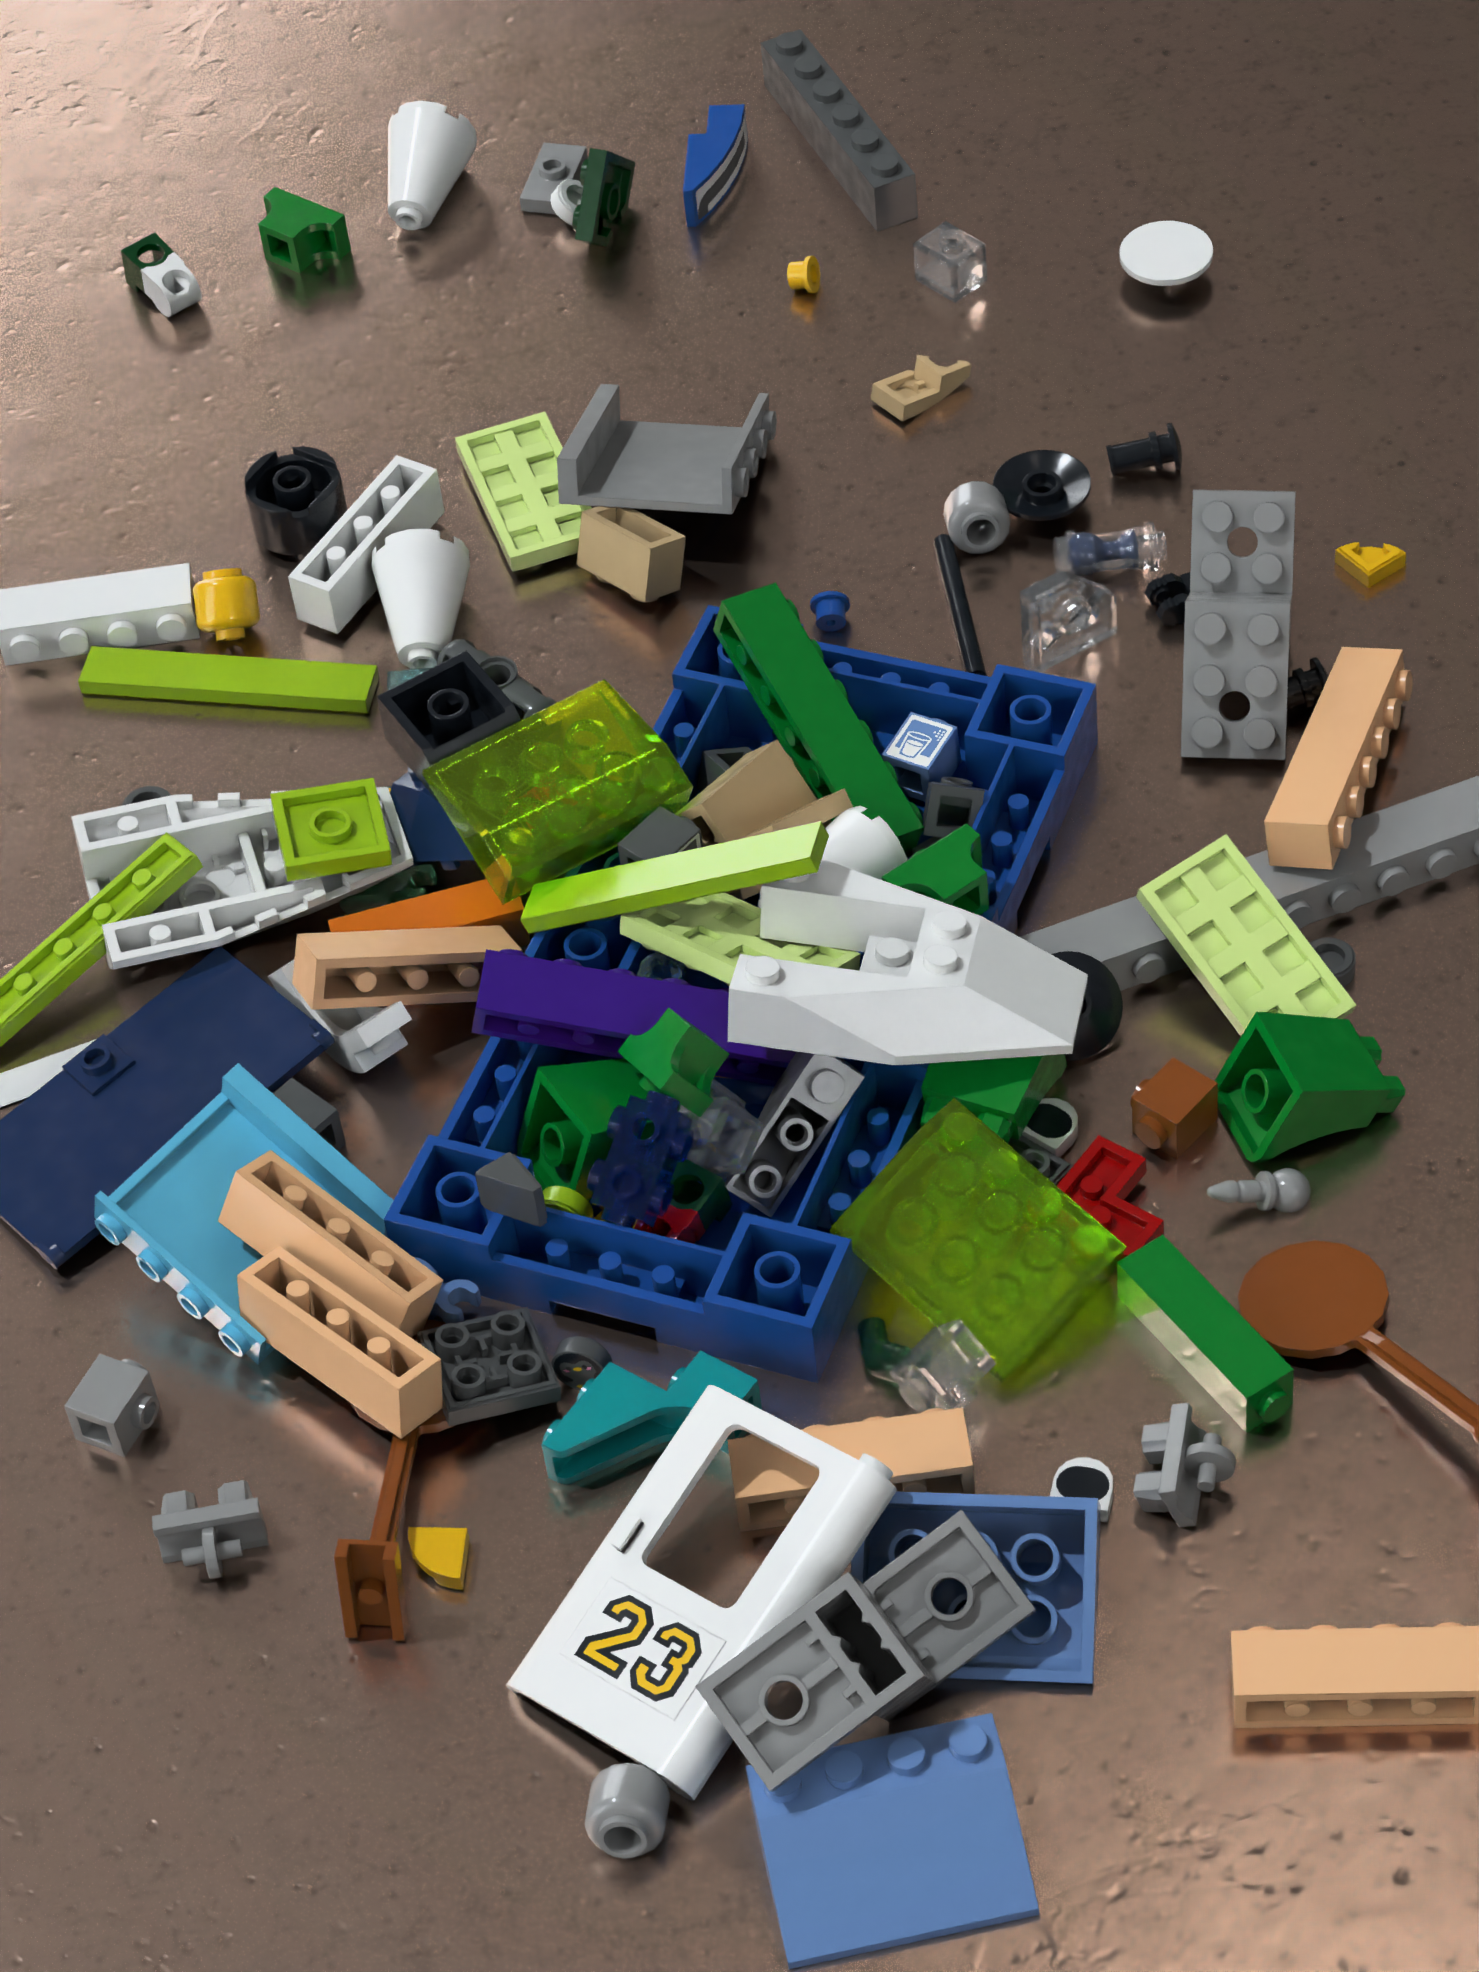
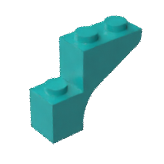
M701 1350L687 1367H681L674 1373L668 1384L667 1391L609 1362L596 1379L591 1378L583 1385L576 1403L562 1420H555L545 1432L541 1446L548 1478L563 1485L573 1484L653 1446L671 1441L708 1385L719 1387L762 1410L758 1379ZM741 1429L733 1431L720 1450L729 1454L728 1440L743 1438L748 1432Z

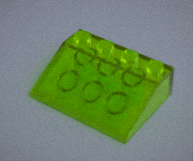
M605 679L422 770L423 777L502 905L531 891L534 884L550 881L615 848L621 840L659 806L674 814L677 813L688 803L693 789V785L667 744Z
M955 1098L913 1135L830 1229V1233L850 1238L855 1255L1000 1383L1010 1376L1109 1281L1117 1266V1262L1127 1247Z

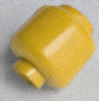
M241 568L219 569L202 573L203 580L196 583L192 590L197 627L203 632L215 633L216 642L244 639V629L255 626L260 620L255 581L251 577L242 576Z

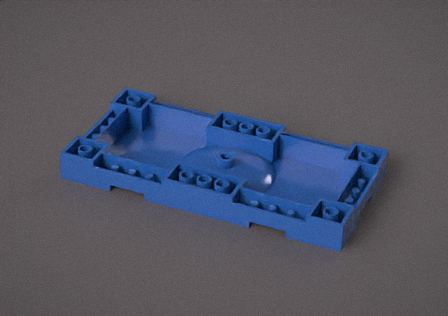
M707 606L672 673L674 689L605 820L596 819L593 822L565 877L619 866L620 858L617 844L654 810L661 806L675 814L700 793L697 789L702 751L749 747L753 751L778 740L713 631L720 607ZM816 641L822 650L824 663L833 678L840 680L844 685L848 695V702L859 720L865 721L870 728L873 744L881 757L910 712L929 718H938L948 724L957 726L962 762L952 777L973 782V788L985 790L983 805H981L972 825V828L981 837L982 869L987 872L989 910L980 916L1014 934L1018 926L1017 910L1044 850L1051 851L1098 743L1096 684L1001 664L996 665L992 676L989 677ZM905 795L909 802L917 806L923 820L925 802ZM922 831L917 845L933 836L924 835ZM760 893L743 899V901L758 907ZM621 914L536 932L525 951L528 957L544 960L570 959L589 968L606 971L620 968L632 971L640 977L657 980L677 978L687 981L691 986L713 990L729 988L727 983L701 971L689 969L684 963L658 951L648 950L641 943L621 935ZM856 951V952H858V953H861V956H860V967H861V963H862V959H863V956H864V952ZM490 1036L438 1136L428 1134L384 1218L388 1238L411 1256L429 1263L437 1271L438 1276L444 1280L443 1283L457 1279L469 1280L477 1285L482 1297L524 1308L528 1307V1309L551 1315L557 1303L655 1328L657 1342L695 1352L701 1350L714 1357L819 1383L876 1252L875 1235L906 1164L914 1165L925 1140L920 1125L925 1105L921 1086L929 1063L888 1065L842 1058L853 1065L865 1078L773 1216L769 1217L728 1191L733 1206L721 1222L714 1219L700 1240L693 1244L594 1219L646 1167L625 1176L589 1201L593 1208V1218L546 1207L547 1223L539 1227L492 1212L481 1204L475 1177L476 1172L508 1152H511L512 1155L515 1154L535 1178L532 1160L517 1156V1140L537 1068L541 1066L618 1059ZM714 1077L710 1089L713 1102L701 1116L696 1138L676 1143L672 1157L662 1162L674 1168L680 1158L684 1157L722 1177L726 1183L774 1086ZM672 1099L674 1105L679 1104L677 1101Z

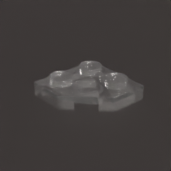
M1061 570L1020 591L1023 665L1030 671L1041 673L1117 633V597L1105 585Z

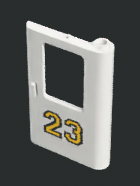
M708 1385L506 1686L513 1692L521 1693L640 1765L655 1771L666 1782L668 1788L694 1801L733 1742L729 1733L695 1686L841 1577L897 1491L896 1487L889 1481L893 1472L885 1464L868 1454L863 1453L858 1460L714 1385ZM741 1429L819 1469V1477L737 1602L729 1608H722L647 1566V1558L728 1436L733 1431Z

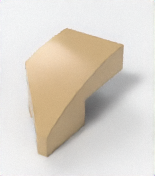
M917 355L914 371L906 370L873 383L871 400L903 422L929 409L952 393L970 376L971 364L967 361L957 360L956 364L944 367L938 366L929 360V356Z

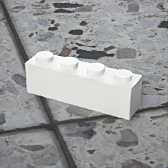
M398 455L394 457L288 576L298 620L336 634L345 627L378 589L371 567L372 551L375 546L377 550L385 546V538L392 533L408 529H430L445 512L437 469Z
M190 563L0 589V649L5 666L85 655L89 653L91 646L128 649L200 638V629L196 624L192 590L195 584Z

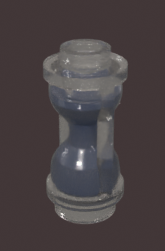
M1144 522L1143 526H1133L1125 531L1098 534L1090 532H1078L1075 534L1074 530L1066 531L1065 536L1054 537L1053 539L1055 569L1058 577L1069 576L1071 581L1079 580L1080 576L1086 577L1097 572L1130 568L1133 570L1148 569L1149 572L1158 571L1159 561L1167 559L1165 533L1163 530L1156 531L1153 522Z

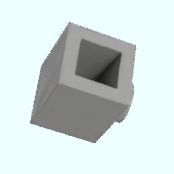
M99 1354L64 1407L76 1440L125 1457L142 1430L148 1429L153 1424L160 1404L150 1373L141 1364L130 1359L120 1361Z

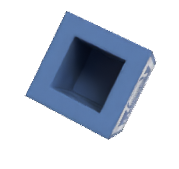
M910 712L882 754V759L888 761L893 766L897 775L898 785L904 795L926 802L929 782L941 783L942 777H952L962 762L957 726L948 724L938 718H929Z

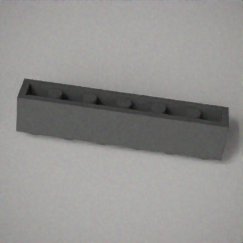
M802 30L783 33L776 38L761 42L764 86L874 229L878 232L918 218L915 173Z

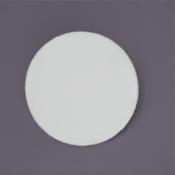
M1157 221L1142 225L1130 232L1120 246V263L1125 272L1140 282L1157 286H1172L1192 281L1201 276L1209 268L1213 260V245L1208 235L1196 226L1179 221Z

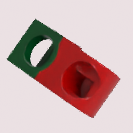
M681 1157L638 1219L634 1229L694 1244L700 1240L714 1219L721 1222L733 1206L723 1178Z

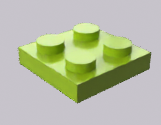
M374 778L270 794L287 882L392 865L391 849Z

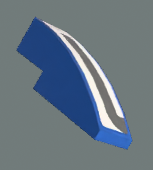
M745 104L709 105L707 132L705 134H688L683 184L687 227H696L723 200L738 177L748 144Z

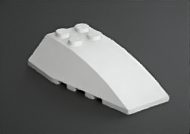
M376 787L391 849L392 865L287 882L271 799L241 800L240 792L218 793V801H193L192 794H181L71 816L89 900L166 832L193 852L203 865V868L150 915L102 925L106 947L105 956L109 969L114 970L231 943L312 914L360 893L413 866V857L388 787ZM271 791V793L284 792V791Z

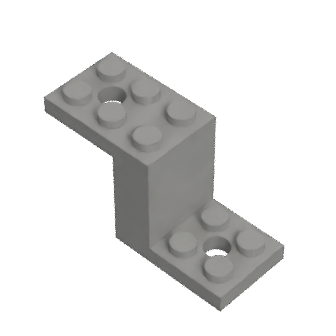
M1193 489L1190 593L1185 601L1181 757L1285 760L1296 491ZM1246 527L1256 534L1258 545L1252 554L1238 556L1230 550L1228 536L1236 528ZM1238 691L1248 698L1250 710L1244 718L1231 720L1222 714L1219 703L1226 693Z
M961 1509L864 1583L859 1581L850 1572L844 1574L695 1687L769 1791L773 1792L876 1715L888 1722L1037 1610ZM948 1579L961 1582L967 1590V1602L964 1608L952 1615L942 1614L937 1611L932 1600L936 1586ZM790 1682L794 1683L802 1693V1707L794 1717L785 1720L778 1719L772 1715L768 1708V1695L777 1684Z

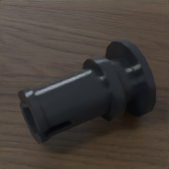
M1172 423L1166 424L1168 431L1166 434L1156 436V432L1153 431L1148 432V438L1113 446L1107 445L1106 449L1112 476L1155 466L1156 470L1163 469V464L1174 462L1176 471L1181 470V444Z
M1317 657L1310 659V670L1304 672L1302 668L1292 670V676L1288 677L1287 710L1303 705L1306 709L1313 707L1315 704L1314 700L1319 699L1329 676Z

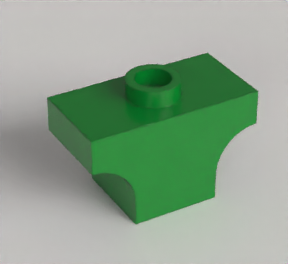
M273 187L263 196L267 216L258 223L266 260L301 273L315 261L327 258L341 260L351 251L344 214L277 187Z
M967 823L928 848L917 851L909 860L881 876L883 881L977 915H981L989 910L987 872L982 869L981 837Z
M669 1007L650 1030L641 1035L630 1034L617 1051L644 1075L638 1083L642 1088L664 1104L671 1097L699 1118H701L713 1102L710 1092L713 1078L720 1066L730 1055L708 1035Z

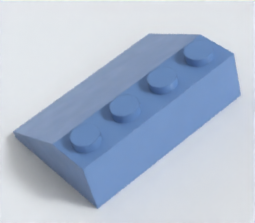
M896 1491L851 1560V1574L864 1583L962 1509L1037 1610L947 1679L1093 1684L1101 1512L1098 1498ZM953 1579L944 1580L939 1583L934 1589L932 1596L934 1607L937 1611L946 1615L956 1614L961 1611L967 1602L965 1586Z
M992 1713L832 1747L773 1792L769 1791L751 1765H746L751 1804L789 1969L1039 1915L1038 1902L1007 1765Z

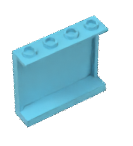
M237 1063L222 1077L221 1092L110 1196H107L101 1190L95 1195L94 1218L96 1219L95 1225L108 1241L114 1245H119L122 1242L137 1256L136 1262L149 1278L155 1282H160L163 1279L178 1293V1301L190 1315L196 1319L205 1317L219 1329L218 1335L221 1341L231 1352L240 1357L246 1354L259 1365L275 1348L266 1343V1338L240 1316L237 1275L264 1256L218 1222L235 1172L269 1150H272L387 1238L384 1218L394 1200Z

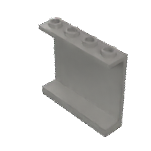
M600 384L557 457L559 504L733 514L740 498L747 496L749 479L755 478L757 475L759 458L764 459L766 457L768 440H774L777 417L775 411H769V393L758 394L742 427L620 420L619 385Z

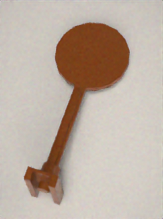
M1313 1240L1289 1244L1263 1256L1244 1275L1237 1296L1240 1314L1277 1353L1285 1356L1314 1359L1339 1355L1352 1348H1358L1472 1433L1474 1441L1479 1444V1405L1377 1330L1384 1322L1390 1299L1384 1272L1369 1255L1343 1243Z
M430 1319L427 1320L423 1330L440 1327L446 1323ZM417 1334L412 1337L415 1341H417ZM351 1403L359 1417L380 1430L389 1431ZM442 1409L402 1439L393 1434L370 1540L338 1538L334 1561L345 1638H358L360 1625L391 1626L393 1640L405 1641L409 1621L399 1543L396 1542L419 1436L426 1433H437L450 1428Z

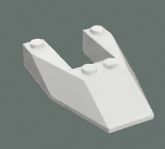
M821 860L817 873L762 884L760 938L864 952V956L858 971L774 959L769 956L740 954L729 986L727 1042L888 1065L1073 1053L1088 974L988 919L827 860Z

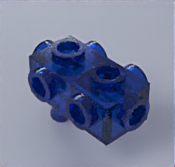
M648 1090L645 1100L630 1095L626 1107L618 1105L614 1109L607 1127V1136L614 1139L607 1159L598 1158L594 1162L587 1180V1190L594 1192L590 1202L603 1210L601 1220L626 1228H634L637 1222L654 1227L657 1216H663L667 1212L674 1193V1185L670 1183L677 1163L684 1162L688 1157L694 1140V1131L690 1129L693 1121L678 1111L680 1101ZM647 1120L653 1121L655 1126L653 1135L646 1140H640Z

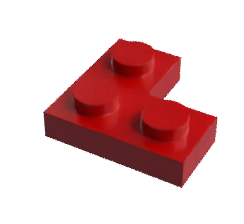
M1100 1135L1096 1137L1037 1209V1224L1115 1264L1162 1234L1164 1235L1163 1219L1124 1200L1146 1174V1158Z

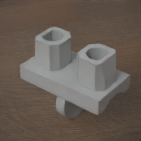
M1189 1403L1172 1404L1170 1420L1167 1422L1144 1425L1141 1440L1143 1454L1149 1464L1163 1463L1162 1470L1139 1472V1474H1136L1133 1489L1134 1497L1144 1512L1169 1511L1179 1527L1196 1526L1201 1491L1211 1492L1215 1488V1482L1225 1481L1232 1477L1236 1465L1235 1455L1228 1448L1221 1445L1222 1438L1220 1435L1206 1433V1431L1197 1427L1191 1421L1192 1407Z
M240 1480L224 1483L217 1489L219 1504L198 1508L194 1493L186 1490L166 1493L162 1500L161 1514L152 1516L153 1533L158 1540L163 1563L183 1560L184 1566L205 1563L209 1578L214 1579L223 1577L222 1560L243 1556L244 1549L269 1545L268 1532L258 1497L253 1498L248 1482Z

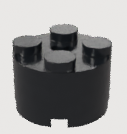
M300 446L292 447L293 454L278 457L277 451H274L258 459L245 475V494L257 543L273 552L295 555L297 559L303 560L348 509L341 475L333 457L322 450Z

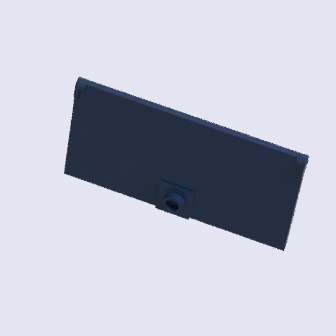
M217 947L108 1035L102 1034L62 1066L63 1070L0 1120V1218L29 1243L54 1269L59 1268L100 1234L95 1225L96 1219L94 1218L95 1195L101 1190L104 1194L110 1196L221 1092L222 1077L237 1063L273 1093L335 1043L333 1036L316 1020L308 1017L223 947Z

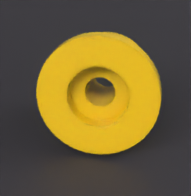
M807 256L804 261L789 263L787 280L792 290L806 289L808 293H816L820 286V267L815 256Z

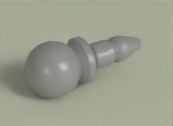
M1283 1168L1273 1174L1269 1171H1260L1255 1180H1239L1238 1182L1226 1180L1207 1189L1209 1197L1226 1203H1235L1236 1201L1239 1203H1256L1261 1211H1269L1274 1208L1286 1213L1302 1209L1307 1204L1311 1193L1310 1184L1306 1176L1293 1168Z

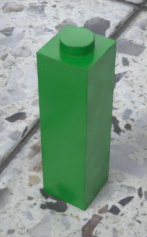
M1163 1234L1117 1262V1297L1246 1433L1263 1422L1269 1423L1277 1420L1288 1410L1289 1406L1293 1404L1294 1369Z

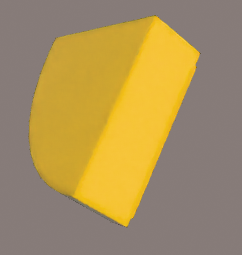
M1354 542L1335 549V563L1364 586L1370 588L1406 566V552L1385 543L1383 548L1359 547V542Z
M408 1527V1540L412 1556L421 1569L432 1576L439 1585L463 1590L470 1541L467 1528Z

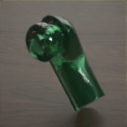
M869 1317L863 1319L858 1324L857 1330L864 1364L871 1375L895 1383H903L904 1381L907 1383H917L923 1378L926 1371L924 1356L919 1352H912L907 1346L890 1342L883 1319Z

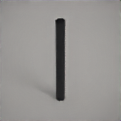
M941 534L934 539L933 544L965 672L987 676L954 543L949 535Z

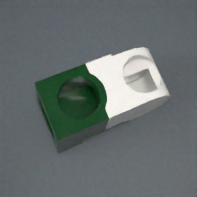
M155 232L120 250L126 283L135 292L142 290L153 300L158 310L166 317H171L202 299L199 284L192 272L184 265V261ZM152 250L154 261L144 263L138 259L142 253Z

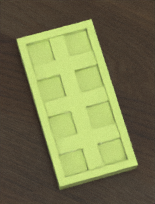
M545 411L455 437L457 453L512 572L578 553L582 511L592 507L588 505L559 504L557 457L563 447Z
M1227 834L1139 888L1136 898L1240 1036L1244 1033L1256 1011L1343 1019L1354 1011L1356 1003Z
M725 892L621 914V935L641 943L648 950L658 951L680 961L689 969L701 971L727 983L728 986H730L740 954L769 956L774 959L858 971L860 967L861 953L856 951L760 938L761 908Z

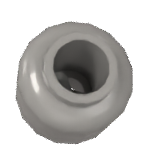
M983 481L967 482L954 489L945 501L943 515L951 541L959 549L970 554L987 553L1000 546L1009 534L1010 516L1004 497L995 486Z
M614 1764L601 1770L591 1783L584 1824L589 1839L598 1848L617 1858H634L654 1850L662 1841L665 1833L670 1793L666 1782L655 1771L639 1764Z

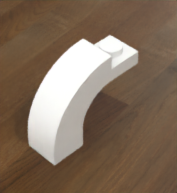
M294 960L267 976L277 992L331 1033L335 1043L325 1052L341 1066L352 1072L365 1073L408 1045L399 1028L412 1020L401 1001L385 1008L358 1007L312 1010L292 984Z

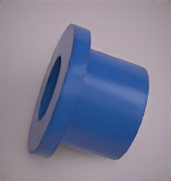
M825 591L816 594L811 599L810 609L816 615V625L819 629L823 631H837L846 625V612L850 608V600L847 595L838 591Z

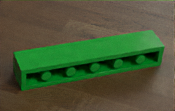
M776 582L722 600L713 631L783 749L792 758L795 767L815 797L820 799L845 788L853 807L863 806L868 808L862 814L871 820L880 816L887 822L899 839L906 857L911 856L912 848L917 846L924 828L921 813L914 803L907 800L899 787L893 766L888 761L882 759L873 744L872 733L866 722L859 720L848 702V695L844 685L840 680L833 678L824 663L823 653L819 644L807 635L800 623L799 613L795 604L790 599L784 597Z

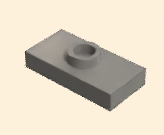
M544 142L519 198L521 211L556 214L550 202L551 194L563 180L575 179L579 181L583 161L588 159L587 147Z

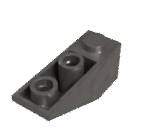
M796 1052L774 1086L725 1183L727 1190L764 1214L772 1217L865 1077L853 1065L842 1058Z

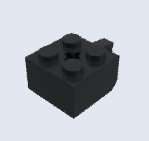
M467 650L377 696L385 739L437 801L473 782H476L491 798L510 789V783L507 781L508 772L505 766L527 755L522 721L514 704Z

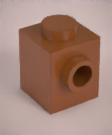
M1172 1057L1151 1079H1144L1134 1090L1130 1100V1106L1132 1107V1133L1146 1146L1152 1149H1160L1177 1160L1218 1119V1083Z

